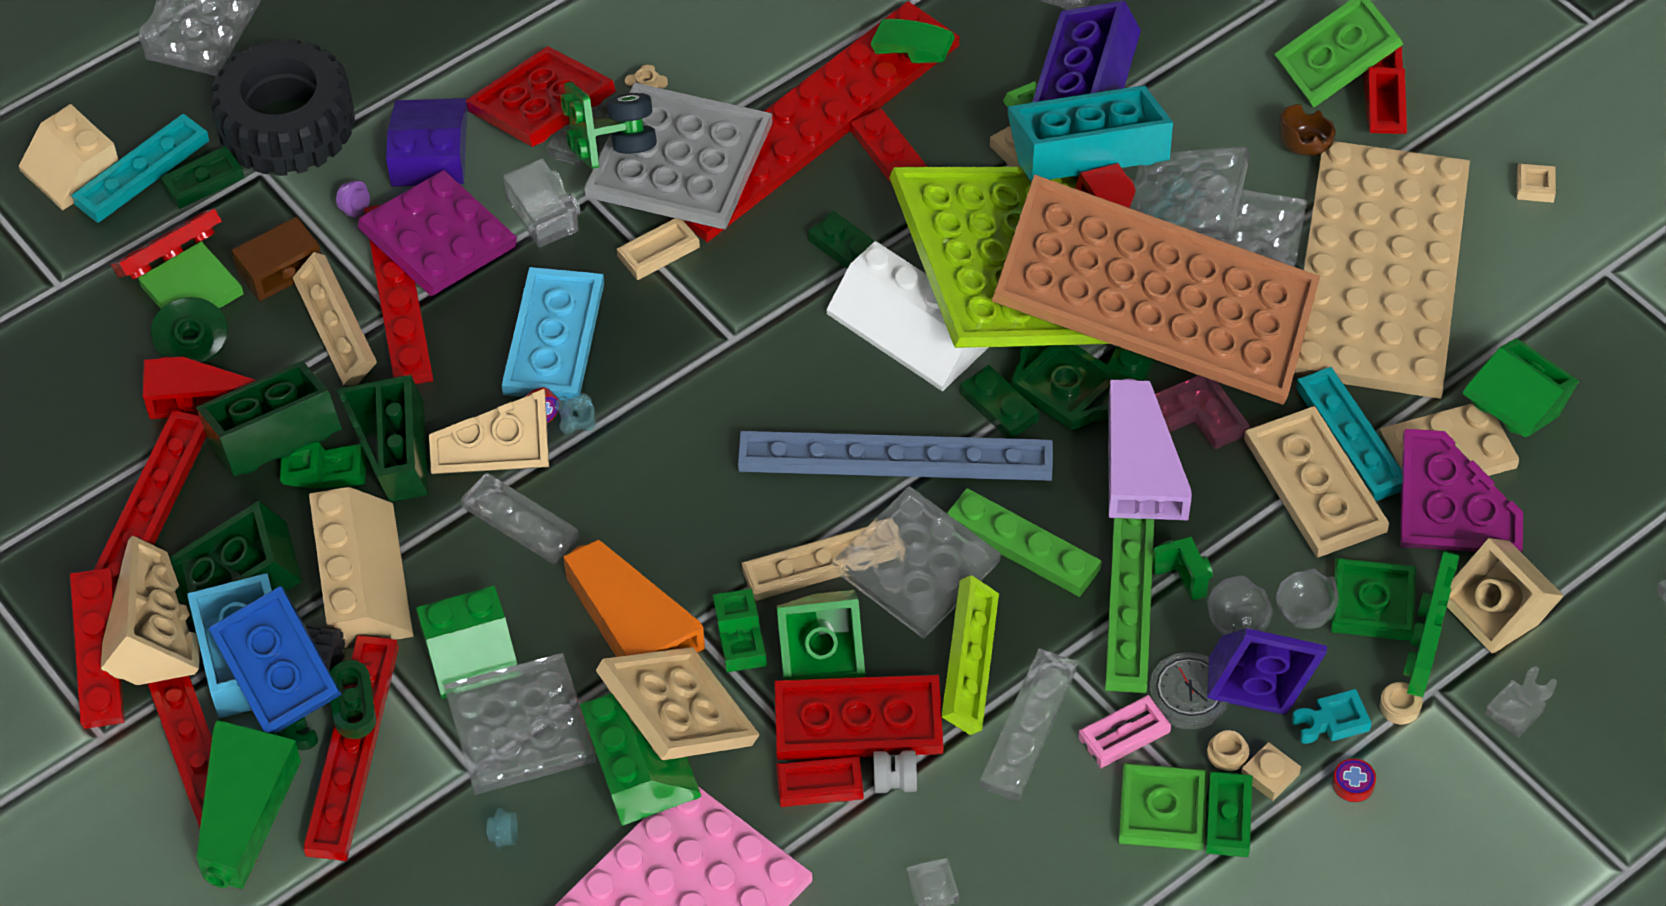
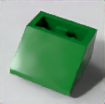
M1515 338L1498 348L1466 386L1462 394L1471 399L1476 408L1483 412L1491 413L1504 422V426L1509 431L1526 438L1559 417L1579 380Z

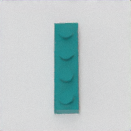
M183 113L72 194L74 205L97 223L101 222L209 142L207 131Z
M1329 367L1297 379L1296 390L1309 408L1316 407L1374 500L1379 501L1401 492L1402 469L1333 368Z

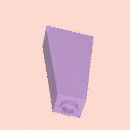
M1134 379L1111 380L1108 401L1109 518L1189 520L1192 498L1191 488L1150 381H1137Z

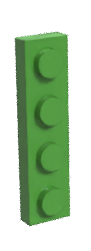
M968 488L946 514L945 524L1078 597L1082 595L1101 570L1102 561Z

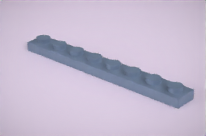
M741 431L738 468L739 472L1052 481L1053 440Z

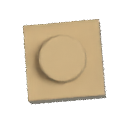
M1268 742L1242 767L1241 774L1253 775L1252 786L1274 801L1299 776L1301 766Z

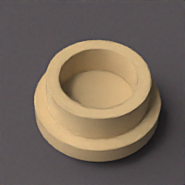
M1225 730L1219 732L1209 741L1207 756L1216 768L1223 771H1235L1246 764L1249 757V746L1242 735L1235 731Z

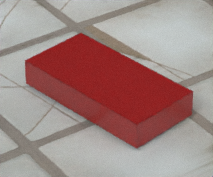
M859 756L776 764L780 807L864 799Z

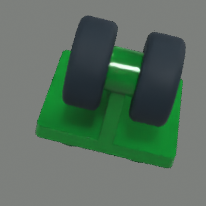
M573 82L564 83L565 94L561 95V106L564 115L569 116L570 129L566 130L567 145L571 152L574 151V154L591 169L599 168L595 136L612 133L613 149L622 154L645 152L656 146L655 129L651 126L643 125V118L650 116L653 112L652 101L649 95L644 93H628L615 96L607 102L609 118H593L589 95Z

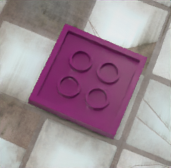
M445 170L359 218L358 228L430 296L435 295L516 247L517 241L516 235Z

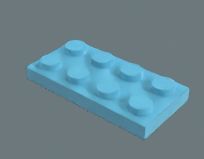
M529 267L502 381L503 395L525 397L532 390L545 387L550 389L560 401L579 402L604 287L603 274Z

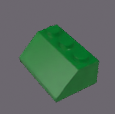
M612 693L579 704L622 826L702 797L688 758L681 757L661 760Z

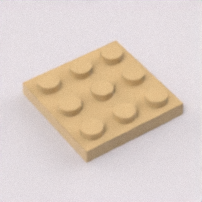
M693 647L602 659L596 669L598 675L607 685L608 690L615 696L629 715L631 721L638 727L661 760L753 746L760 735Z

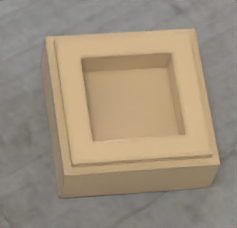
M1519 163L1516 178V199L1554 203L1556 195V167Z

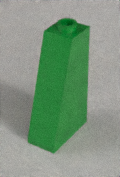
M220 720L216 721L213 730L196 856L203 879L211 885L219 888H227L228 886L239 889L244 888L301 763L295 740Z

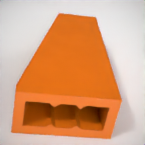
M600 540L588 545L578 546L569 554L563 556L567 581L616 657L691 647L698 653L705 649L704 629L700 621Z

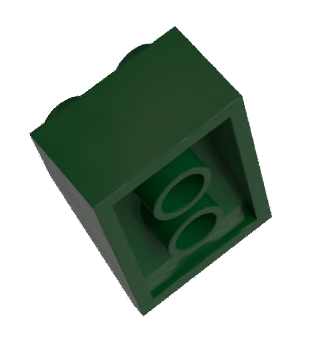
M259 501L169 557L179 584L175 591L179 604L186 605L190 614L186 619L187 624L194 622L188 593L265 573L268 574L272 591L281 586L287 592L303 582L287 522Z

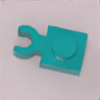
M1356 689L1317 699V711L1310 708L1298 709L1293 712L1291 721L1293 725L1306 723L1311 726V728L1301 730L1299 739L1304 744L1314 742L1321 733L1327 732L1331 742L1369 732L1372 724Z

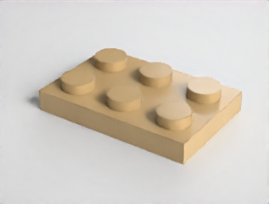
M1473 403L1379 428L1378 436L1401 469L1403 432L1405 429L1445 431L1456 442V447L1470 461L1473 460L1488 476L1516 469L1519 463V457L1497 417L1491 413L1479 410Z

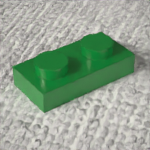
M1210 772L1206 854L1238 857L1249 856L1253 775Z

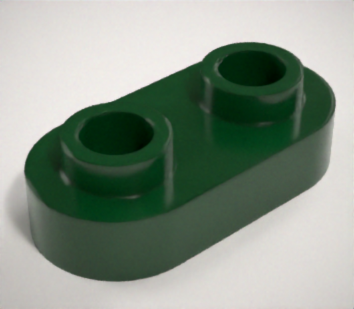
M355 660L340 662L330 671L342 693L341 696L331 701L334 724L338 733L343 737L349 739L362 738L368 735L376 725V712L370 674L367 667L361 662ZM349 684L357 685L355 688H345ZM356 718L362 719L361 721L356 723H349L351 720Z

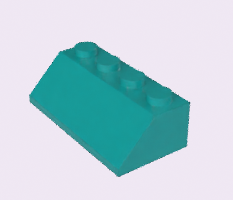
M1145 85L1008 106L1007 113L1018 163L1031 182L1034 174L1052 180L1069 176L1079 177L1081 172L1119 163L1121 168L1137 165L1147 166L1155 162L1170 160L1173 121Z

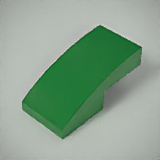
M882 19L871 45L875 54L907 53L912 63L944 62L955 36L952 31L923 22L903 19Z
M319 442L310 443L296 449L290 456L281 458L280 481L284 485L309 488L365 484L367 455L362 444L324 450Z
M752 588L713 594V604L726 672L767 666Z

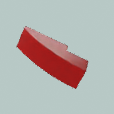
M1401 46L1363 73L1365 109L1369 133H1407L1405 68H1403Z

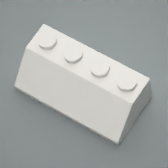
M876 241L851 262L827 308L829 316L942 392L989 348H954L927 275Z

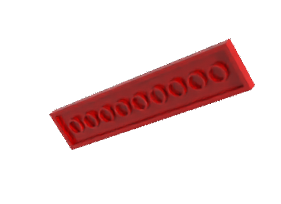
M909 1L885 18L918 21L951 31ZM878 23L764 111L772 113V125L728 226L849 133L851 121L881 108L938 62L912 63L907 53L875 54L871 42L880 25ZM954 32L955 39L948 54L959 47L960 36ZM683 220L696 235L707 243L724 230Z

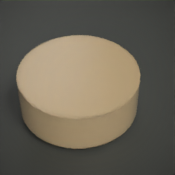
M1391 683L1384 688L1381 694L1380 711L1392 723L1400 725L1409 724L1415 721L1420 714L1423 703L1422 697L1407 694L1409 683Z

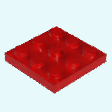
M547 46L465 101L470 113L534 147L546 141L549 136L564 126L570 124L569 116L564 115L561 106V95L565 94L564 83L573 82L589 95L591 108L601 104L604 99L615 93L616 89L612 79Z

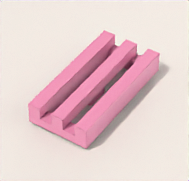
M1147 695L1079 730L1078 738L1082 744L1086 743L1087 751L1091 756L1094 755L1097 758L1096 763L1101 769L1170 733L1171 724L1151 697ZM1147 710L1150 713L1133 723L1129 722L1119 727L1117 731L1098 741L1095 739V737L1146 712Z

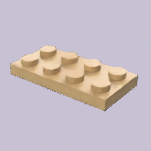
M1315 406L1245 431L1244 441L1316 558L1388 532L1389 522Z

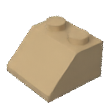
M70 104L40 123L19 164V169L63 211L74 203L72 194L119 160L114 143Z
M1488 538L1454 577L1450 587L1452 589L1447 608L1491 653H1496L1539 625L1564 595L1510 541Z

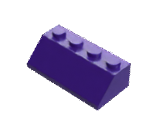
M1125 0L1060 12L1032 103L1123 89L1125 87L1141 33V29Z

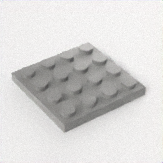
M634 82L630 93H644L651 97L653 112L650 116L643 118V125H648L655 129L657 144L653 149L645 152L622 154L614 151L611 138L612 133H610L598 158L599 168L593 169L584 187L585 196L595 200L726 230L772 125V113Z

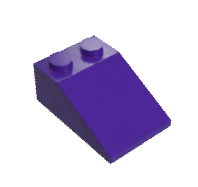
M467 98L395 101L387 132L386 161L391 187L416 186L443 170L459 184H464L467 104L465 100Z
M1248 628L1223 635L1209 656L1207 698L1286 715L1326 655L1327 645Z

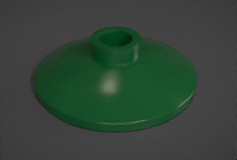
M181 298L168 303L156 314L151 325L152 343L162 357H185L205 363L220 353L228 337V325L222 311L213 303L201 298ZM189 335L197 336L193 340H184Z

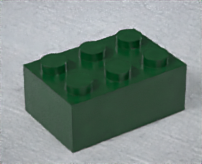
M300 361L196 407L210 446L234 477L240 474L252 473L262 464L276 458L288 457L296 449L312 442L324 441L332 433L342 429L329 390L304 361Z

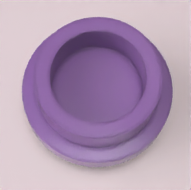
M353 180L340 186L337 192L336 203L339 210L343 211L347 216L359 217L363 214L364 207L369 205L370 195L367 186L362 181Z

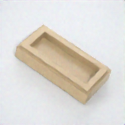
M674 218L617 248V257L636 280H639L700 248L699 238L683 220Z

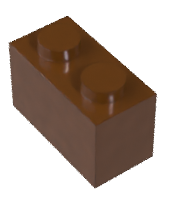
M297 217L279 224L266 233L246 241L231 250L237 274L259 302L295 284L292 277L312 253L321 254L319 244Z

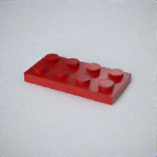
M939 675L775 681L777 760L854 756L873 757V752L886 751L890 755H899L905 750H915L916 755L943 754Z

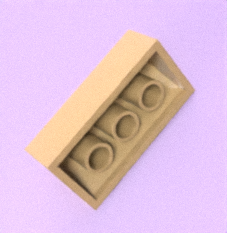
M350 487L310 493L309 498L327 627L341 629V632L344 634L343 639H345L343 649L354 647L357 635L388 639L414 637L393 503Z

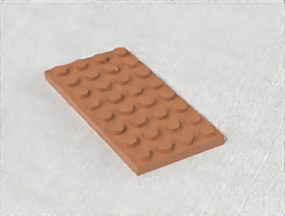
M1034 174L992 302L1283 405L1288 398L1320 276Z

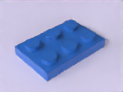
M280 586L208 628L264 732L276 734L342 695L283 587Z

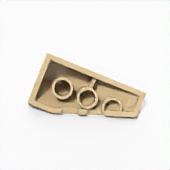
M133 535L127 542L102 642L101 669L115 678L124 679L135 685L195 675L199 670L200 646L197 634L189 632L186 619L190 616L187 606L179 604L175 592L179 584L168 553Z

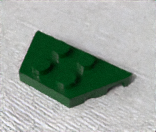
M1077 345L1022 346L1019 364L1016 366L1012 379V387L1033 405L1070 430H1074L1107 419L1110 381L1127 378Z

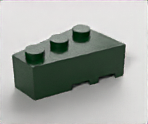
M412 375L336 389L389 501L395 502L428 495L424 400Z

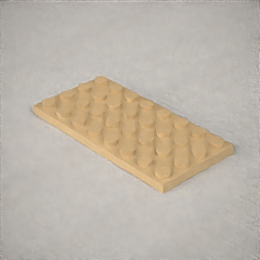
M1334 141L1331 147L1321 154L1304 271L1320 276L1293 377L1302 378L1332 367L1342 383L1346 385L1441 399L1470 160Z

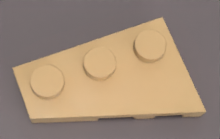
M545 389L429 434L431 474L550 467Z

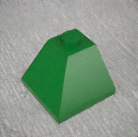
M855 590L812 594L776 606L784 680L866 677L859 600Z

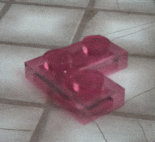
M1198 375L1155 394L1169 433L1196 422L1214 449L1244 437L1245 431L1250 427L1220 384L1206 377Z

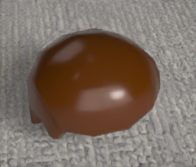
M1294 104L1286 107L1280 115L1279 131L1281 142L1287 150L1294 154L1302 156L1322 154L1331 147L1335 140L1336 130L1334 124L1324 117L1320 110L1313 114H1307L1304 112L1301 104Z

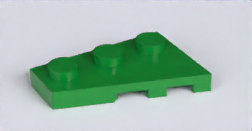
M1443 552L1431 594L1423 592L1417 616L1424 617V623L1416 621L1410 645L1418 648L1416 653L1409 651L1403 675L1410 677L1407 694L1422 698L1424 696L1459 555Z

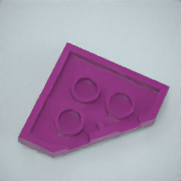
M1405 429L1403 432L1400 547L1477 552L1488 538L1510 541L1522 553L1523 511L1513 501L1510 502L1494 486L1495 482L1473 460L1470 461L1456 447V442L1445 431Z

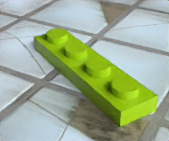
M972 575L959 581L942 718L969 735L980 732L983 728L999 593Z

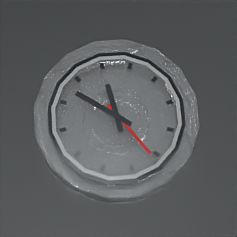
M1192 652L1173 654L1160 661L1153 670L1148 695L1171 725L1185 729L1208 727L1215 723V720L1228 709V702L1207 698L1208 656Z

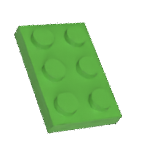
M1349 0L1274 55L1314 108L1367 71L1369 67L1374 66L1401 47L1403 42L1371 0Z

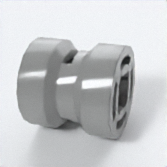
M905 750L899 755H890L886 751L873 752L875 794L888 793L891 789H901L904 793L917 792L915 750Z

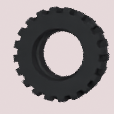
M273 39L264 45L256 43L249 46V50L245 53L240 51L231 58L232 62L230 64L226 62L218 72L219 76L213 81L210 101L220 142L228 148L240 165L248 169L253 166L258 173L268 175L270 171L275 172L277 176H287V172L297 171V174L307 172L308 167L313 165L319 167L327 162L328 156L334 157L342 149V144H346L352 134L351 129L355 123V114L346 71L333 54L325 49L321 51L320 46L311 42H307L305 45L301 44L299 39H289L288 42H280L279 39ZM295 99L307 102L299 109L289 113L264 114L259 112L267 105L281 100Z

